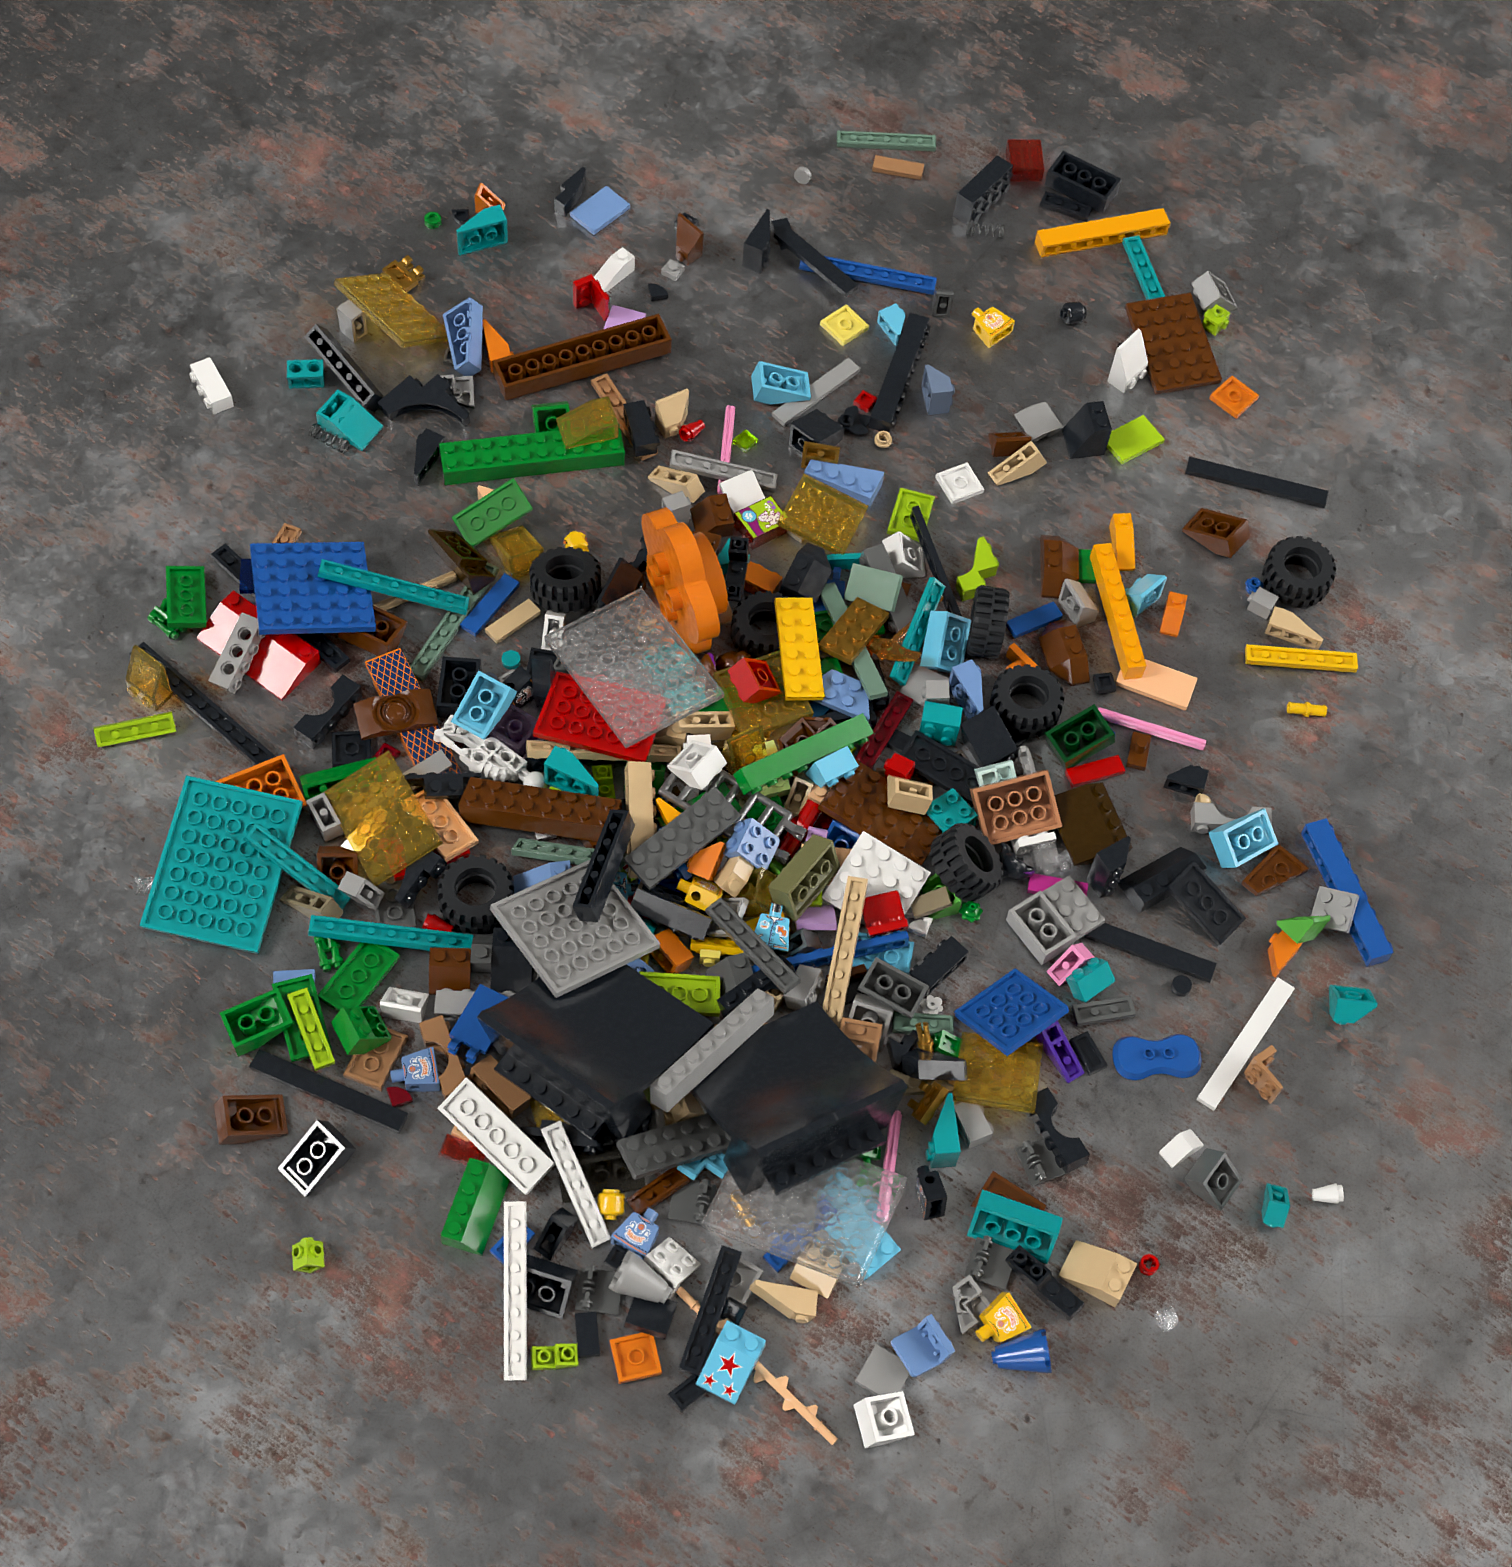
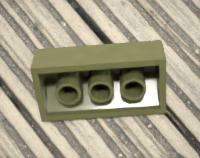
M813 834L768 887L773 902L783 905L782 910L793 921H797L840 869L833 840Z

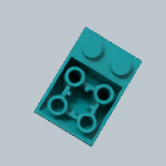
M338 389L316 412L317 424L320 425V428H325L327 432L331 431V434L334 436L337 434L339 439L348 440L350 445L361 451L383 428V425L355 399Z

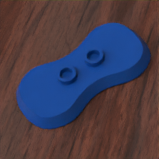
M1183 1034L1170 1035L1161 1040H1146L1135 1036H1126L1114 1044L1112 1052L1117 1072L1122 1077L1130 1080H1141L1154 1074H1168L1179 1078H1189L1199 1072L1202 1063L1198 1044L1194 1039Z

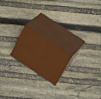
M1024 431L989 433L992 457L1011 456L1029 443L1031 436Z

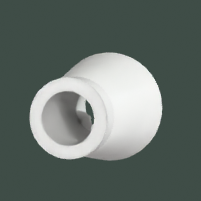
M1334 1183L1312 1189L1313 1201L1339 1204V1202L1344 1201L1343 1187Z

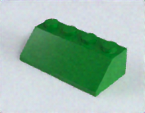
M469 1158L440 1235L442 1244L483 1256L510 1179L501 1170L490 1163Z

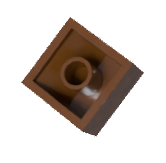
M726 493L708 496L690 509L695 531H706L721 535V537L733 536L734 520Z
M430 948L429 995H436V990L444 988L454 991L471 988V948Z

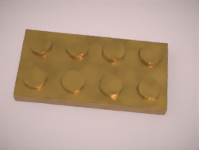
M856 597L818 644L819 650L851 665L889 618V612Z

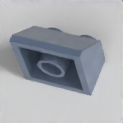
M925 365L921 389L928 415L949 413L950 406L953 405L952 395L955 394V386L951 384L949 376L930 365Z

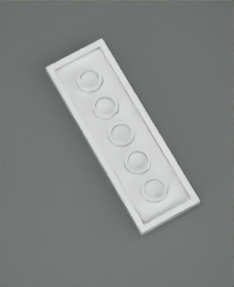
M466 1077L438 1107L525 1195H528L554 1167L555 1162L469 1078Z

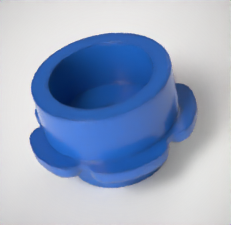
M1256 577L1247 579L1245 582L1246 591L1250 594L1252 592L1256 593L1259 587L1263 588L1262 581Z

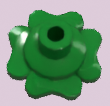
M973 901L963 902L959 910L962 919L968 920L971 923L975 920L979 921L980 915L983 913L980 904Z

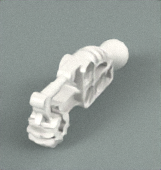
M454 715L448 717L443 728L434 731V741L441 742L449 749L460 755L459 759L469 767L470 771L481 773V775L485 774L487 779L492 778L495 781L504 782L508 780L515 782L521 779L523 785L541 788L548 787V784L544 783L543 773L526 770L527 761L496 738L490 737L483 740L452 723L451 720ZM453 741L464 743L469 748L461 749Z

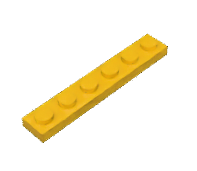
M1248 644L1245 647L1246 664L1356 673L1358 670L1357 653Z

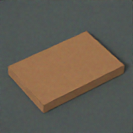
M387 1028L392 1039L365 1054L353 1055L343 1076L382 1092L391 1074L390 1071L393 1070L408 1040V1036Z

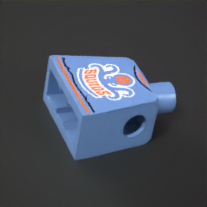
M433 1047L403 1056L401 1058L403 1069L390 1071L392 1083L405 1081L407 1092L440 1091Z
M648 1208L643 1216L633 1212L612 1234L611 1244H617L627 1251L630 1250L644 1260L645 1256L651 1252L659 1234V1227L654 1224L658 1213L651 1208Z

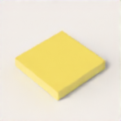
M847 304L820 321V325L842 346L869 330V325Z

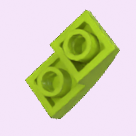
M611 764L592 766L593 779L599 785V796L616 799Z
M577 1344L532 1346L530 1349L532 1370H552L578 1366Z

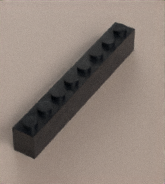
M909 313L870 416L869 428L890 432L891 427H895L897 421L895 416L900 414L902 408L900 402L906 398L907 391L905 389L910 387L912 381L910 376L915 374L917 367L915 362H919L922 353L920 349H924L926 344L925 335L929 336L931 330L929 325L930 318Z

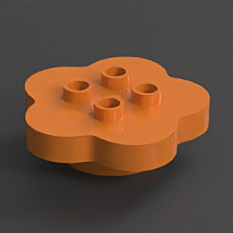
M667 507L642 515V530L647 548L646 572L654 595L659 603L661 614L665 622H669L679 647L686 653L693 656L708 651L712 646V638L718 637L720 633L718 614L726 612L728 607L726 584L717 555L708 538L702 532L692 534L684 522H677L673 513Z

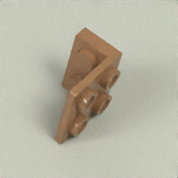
M1270 1045L1256 1055L1244 1072L1248 1082L1254 1084L1259 1090L1261 1097L1270 1104L1275 1101L1283 1089L1281 1083L1269 1071L1268 1065L1275 1060L1273 1056L1277 1052L1273 1045Z

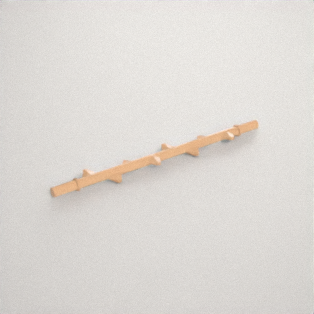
M682 1286L679 1287L676 1293L690 1306L691 1310L693 1309L698 1314L701 1306L699 1301H696ZM727 1318L718 1322L715 1332L720 1334L728 1320ZM757 1361L754 1367L753 1381L758 1383L766 1380L784 1398L782 1407L784 1411L791 1409L798 1411L814 1427L815 1431L817 1430L831 1445H834L838 1438L823 1424V1421L816 1418L818 1406L815 1404L805 1407L786 1388L789 1379L786 1375L775 1378Z

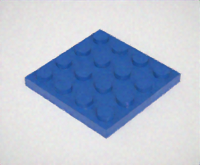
M1015 968L956 1009L954 1013L957 1019L1008 1056L1067 1014L1069 1009L1065 1003Z

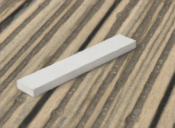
M561 1121L542 1128L541 1132L591 1247L593 1248L610 1240L611 1236Z

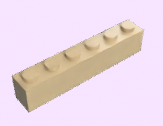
M628 761L624 770L626 810L629 811L635 824L627 846V854H630L657 833V824L653 821V817L656 816V806L653 805L655 788L652 787L655 771L651 770V762ZM628 866V878H638Z

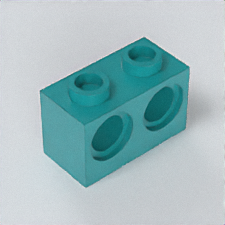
M323 359L287 360L289 389L325 388Z

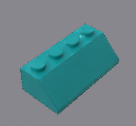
M982 1189L967 1236L974 1239L977 1237L984 1239V1236H990L993 1243L1013 1250L1021 1245L1038 1261L1048 1264L1063 1218Z

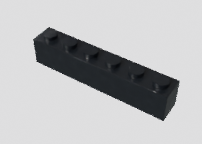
M315 324L304 337L364 408L375 412L379 408L378 401L384 397L328 329Z
M610 809L572 905L579 921L599 922L635 827L628 810Z

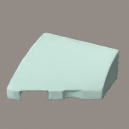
M1012 760L974 769L979 786L1016 777Z

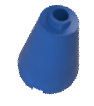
M1040 1329L995 1346V1351H991L993 1365L997 1364L999 1369L1052 1373L1045 1329Z

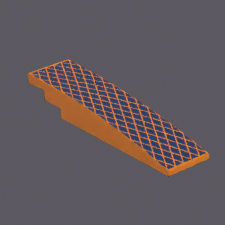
M401 648L365 661V666L379 696L395 695L409 689H421ZM439 724L437 726L397 733L413 766L437 751L442 750L452 763V767L441 774L446 772L461 773L451 750L443 743L435 742L433 739L434 731L440 729Z

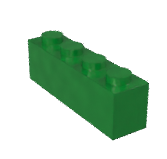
M376 757L299 776L305 800L325 793L326 797H331L383 784L380 766Z

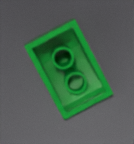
M278 988L220 1012L238 1057L258 1049L294 1024Z

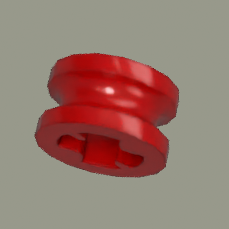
M1152 1254L1144 1255L1138 1265L1140 1272L1147 1276L1155 1274L1159 1267L1158 1259ZM1147 1261L1152 1262L1150 1269L1146 1267L1147 1264H1144Z

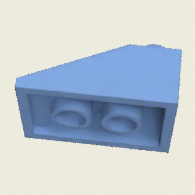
M972 659L952 667L949 678V690L959 707H963V713L966 718L970 719L983 712L981 669L978 665H975Z
M570 860L550 862L513 876L514 894L572 868Z

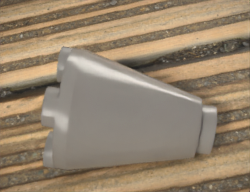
M630 1250L627 1251L623 1262L618 1267L608 1287L616 1293L656 1303L660 1301L663 1304L672 1290L663 1278L636 1253Z

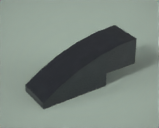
M585 167L579 169L561 184V193L554 198V210L564 217L574 208L582 195L586 181Z

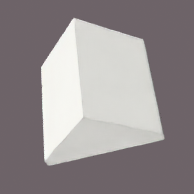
M389 987L380 1001L382 1017L415 1023L423 1022L429 994Z

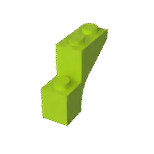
M984 536L980 537L977 541L972 570L957 577L955 587L962 601L973 599L976 588L980 585L986 586L984 579L996 576L999 562L993 556L991 545L989 542L987 543Z

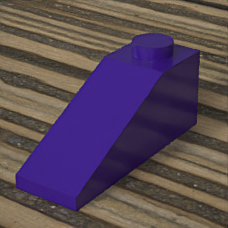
M1058 1020L1035 1036L1040 1047L1066 1083H1070L1085 1073Z

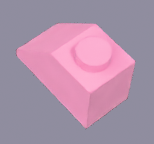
M1083 943L1073 944L1046 972L1058 986H1062L1067 982L1066 978L1075 969L1081 968L1087 964L1089 959L1095 957Z

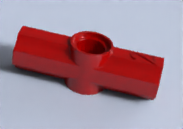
M808 799L798 816L791 820L792 823L807 830L802 841L800 842L787 832L778 847L780 850L790 853V858H793L802 842L806 841L809 826H813L821 813V810L817 809L819 804Z

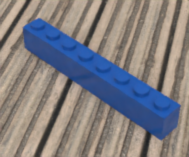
M1327 818L1305 824L1301 835L1327 887L1359 895L1349 932L1366 967L1388 961L1394 953L1392 944L1387 940L1384 928L1379 924L1375 910L1370 906L1367 894L1362 890L1359 878L1354 874L1350 860L1345 856L1342 844L1334 834L1333 826L1329 824Z

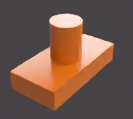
M1015 643L1008 647L1006 657L1012 663L1006 669H1013L1016 665H1021L1022 667L1025 664H1031V667L1038 666Z

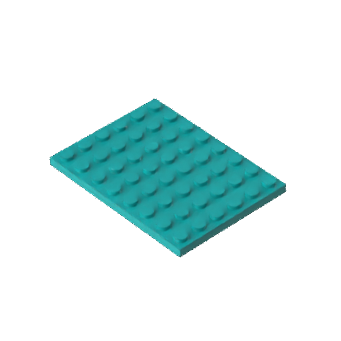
M186 775L139 926L152 931L259 954L283 870L244 841L243 838L253 825L258 823L290 848L303 802Z

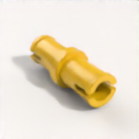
M1288 702L1287 713L1301 714L1304 717H1309V715L1325 717L1327 706L1314 705L1310 702Z

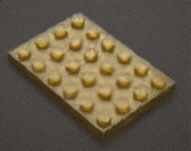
M380 273L335 279L333 285L401 348L448 341L445 326L439 323L435 316L427 312L424 306L416 302L412 295L402 290L401 285L391 280L390 275Z
M390 751L385 752L323 792L341 822V829L354 852H358L357 857L375 886L443 844Z

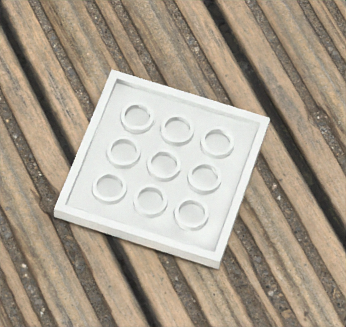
M863 831L825 891L822 899L841 910L847 877L868 879V886L865 897L898 890L905 916L931 872ZM862 914L861 923H862L863 925H865L864 918H863V914Z

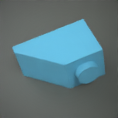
M896 303L880 310L877 323L895 346L898 345L906 317L904 310L900 309Z

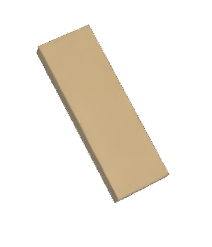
M527 599L486 627L485 632L498 644L539 616L541 610L530 599Z

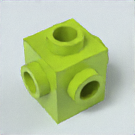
M1217 304L1212 309L1209 308L1204 314L1203 328L1216 336L1221 329L1224 330L1228 326L1230 312Z
M306 1237L292 1245L293 1270L312 1273L323 1268V1242Z

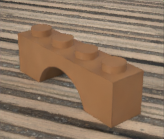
M443 1015L420 1022L419 1028L426 1049L433 1047L434 1050L442 1052L449 1061L446 1070L438 1077L444 1099H446L466 1077L469 1078V1075L465 1076L462 1070L465 1069L462 1057L458 1058L457 1054L453 1055L448 1052L447 1046L451 1041L449 1033L452 1029L449 1021L445 1022Z

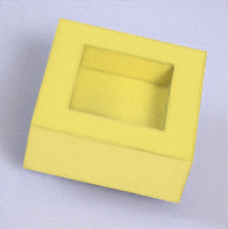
M700 949L699 964H703L706 967L714 966L720 962L721 951Z

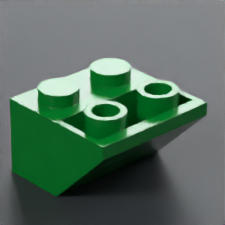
M343 1006L331 1021L347 1055L365 1054L392 1039L375 1006Z

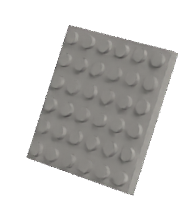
M590 860L490 905L491 912L555 998L660 948V942L614 883L599 922L579 921L572 905Z

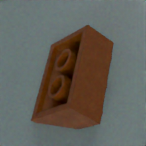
M373 605L376 624L375 632L338 633V637L376 656H380L398 648L406 629L407 621Z

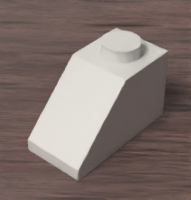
M552 610L546 612L541 649L561 651L567 613H556Z

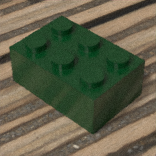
M1095 704L1045 732L1047 743L1065 770L1074 767L1115 743L1114 732Z

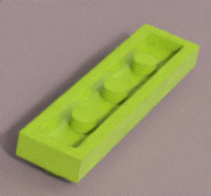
M172 712L93 728L98 747L176 732Z
M304 988L287 994L315 1071L334 1065L335 1060L308 989Z

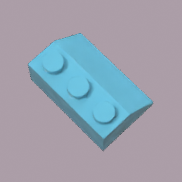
M930 611L920 666L951 673L952 667L963 663L971 620L947 611Z

